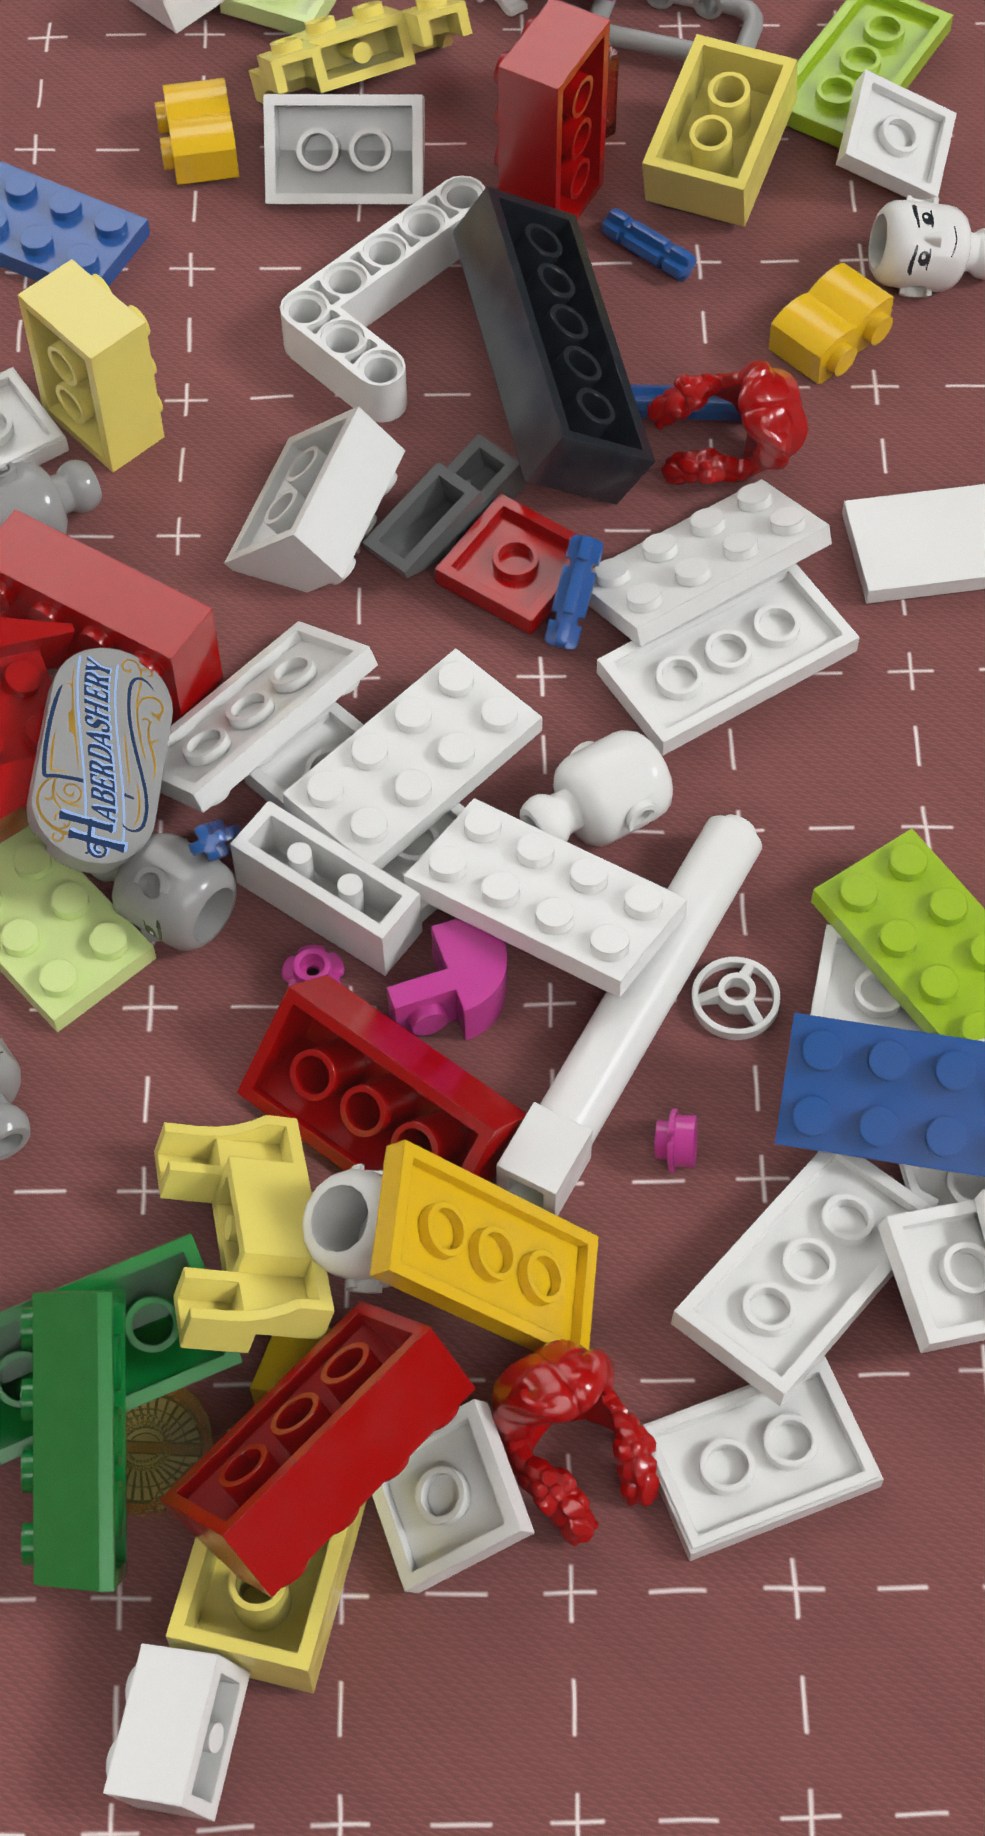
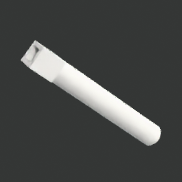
M733 814L726 816L717 815L708 819L667 888L687 898L686 917L620 998L608 992L605 993L540 1104L533 1102L496 1165L497 1186L558 1216L591 1159V1147L762 850L761 840L756 834L754 826L749 821Z

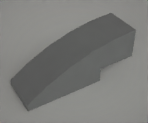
M478 433L448 467L437 462L362 542L364 548L406 579L425 570L443 559L500 493L514 500L527 486L520 462Z

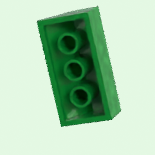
M192 1234L183 1235L50 1290L125 1289L126 1411L243 1362L239 1352L180 1348L173 1295L184 1267L206 1269ZM33 1298L0 1311V1465L22 1456L23 1450H33V1421H22L20 1407L22 1379L33 1378V1349H22L20 1317L22 1307L33 1306Z
M125 1289L34 1292L33 1306L22 1307L20 1317L22 1349H33V1378L22 1379L20 1394L22 1421H33V1450H23L21 1457L22 1493H33V1522H24L22 1525V1565L34 1566V1585L94 1592H114L128 1574Z

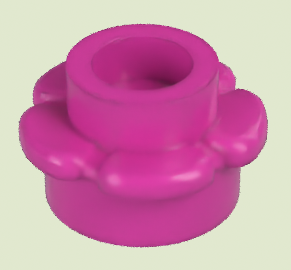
M321 945L301 947L297 952L298 954L296 956H289L282 966V978L288 982V986L327 974L341 984L339 978L344 974V965L341 958L334 952H326L325 948ZM312 968H315L319 971V973L314 976H309L307 974L308 970Z
M674 1108L669 1114L668 1121L657 1120L655 1159L667 1160L670 1173H675L676 1167L695 1168L698 1144L697 1115H679L678 1108Z

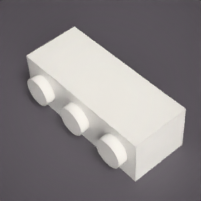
M268 801L230 843L238 884L384 976L387 975L422 933L419 892L271 801Z

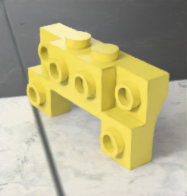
M415 0L417 6L400 11L383 6L382 1H371L353 7V16L335 21L333 15L311 19L304 23L305 31L277 39L270 43L271 51L256 55L259 67L249 70L256 100L264 104L263 94H287L306 87L316 92L324 93L416 64L415 53L437 46L441 48L450 46L455 34L462 37L472 34L466 3L464 0Z
M265 1115L252 1121L219 1127L164 1122L154 1150L160 1198L212 1203L222 1270L183 1268L173 1295L180 1348L249 1353L256 1334L321 1340L325 1336L335 1310L327 1271L314 1262L304 1242L302 1221L306 1204L313 1192H311L297 1118Z

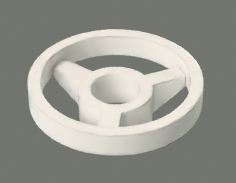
M725 957L709 963L699 972L693 983L691 1005L699 1023L710 1033L724 1039L745 1040L760 1035L772 1025L779 1010L780 989L772 973L760 963L744 957ZM728 968L741 969L739 973L734 972L725 975L720 980L718 987L698 994L703 982L713 973ZM752 973L762 978L772 993L773 1006L764 1019L754 1003L756 986L751 979ZM732 987H739L748 996L742 1000H733L726 995L725 991ZM718 1004L722 1010L729 1014H744L753 1026L742 1029L724 1027L711 1020L701 1006Z

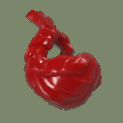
M763 359L749 362L739 372L716 373L714 376L712 373L693 376L689 374L680 375L674 380V387L667 389L663 395L653 398L652 402L647 405V417L654 422L657 429L661 430L664 426L671 425L675 421L684 420L692 411H699L708 403V399L714 395L733 404L741 415L744 430L747 432L745 450L739 459L720 454L715 448L711 447L701 450H690L686 453L681 451L673 453L671 457L665 460L666 464L661 468L666 483L670 485H682L687 482H700L701 484L724 482L735 484L737 481H746L750 476L765 470H782L788 465L789 458L796 454L804 445L809 431L808 418L802 406V398L797 381L789 372L773 368Z
M561 1339L544 1344L534 1353L511 1364L495 1381L492 1394L494 1410L492 1418L518 1485L533 1497V1503L538 1510L548 1516L552 1523L557 1526L563 1540L576 1547L579 1543L589 1542L599 1524L589 1507L590 1503L587 1495L581 1488L577 1487V1481L567 1469L553 1467L548 1461L533 1454L535 1445L552 1424L586 1419L615 1432V1440L612 1444L615 1460H617V1474L621 1481L620 1492L622 1497L627 1499L628 1506L640 1504L641 1506L650 1505L659 1496L660 1482L659 1477L655 1474L657 1460L650 1454L656 1452V1441L646 1428L640 1425V1420L634 1413L628 1412L627 1407L620 1401V1398L614 1391L615 1370L611 1359L601 1349L587 1350L580 1343Z

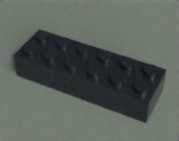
M487 186L452 233L524 480L538 486H545L617 505L655 463V459L576 215Z

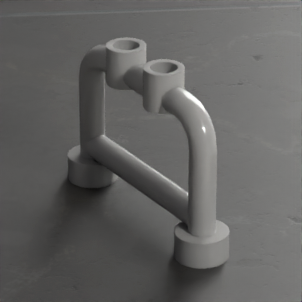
M594 0L590 12L609 19L617 0L614 2ZM647 0L652 7L657 9H667L673 3L694 7L696 13L706 19H715L721 13L739 17L744 23L736 42L738 45L756 49L763 30V14L759 7L751 0ZM610 24L609 46L685 61L693 44V41Z

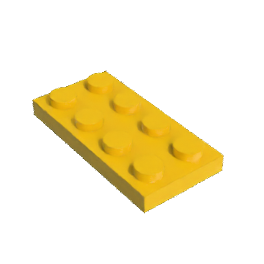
M402 1140L386 1146L370 1277L534 1352L546 1343L561 1339L580 1343L589 1350L599 1237L407 1140Z

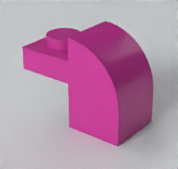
M457 918L431 926L432 956L438 972L387 987L389 1018L412 1034L419 1036L429 1035L441 1030L447 1023L457 1020L464 1039L467 1041L487 1030L497 1020L504 1008L507 998V949L505 941Z

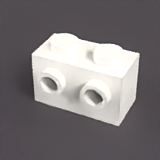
M142 1643L137 1664L131 1670L126 1682V1706L118 1737L107 1755V1780L103 1793L136 1808L215 1822L251 1672L219 1654Z

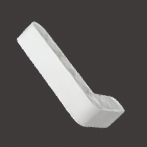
M463 175L444 181L289 292L281 301L280 314L283 343L287 355L352 408L359 406L375 422H391L405 412L407 407L406 366L403 357L366 327L460 259L452 232L484 191L485 186L479 180Z

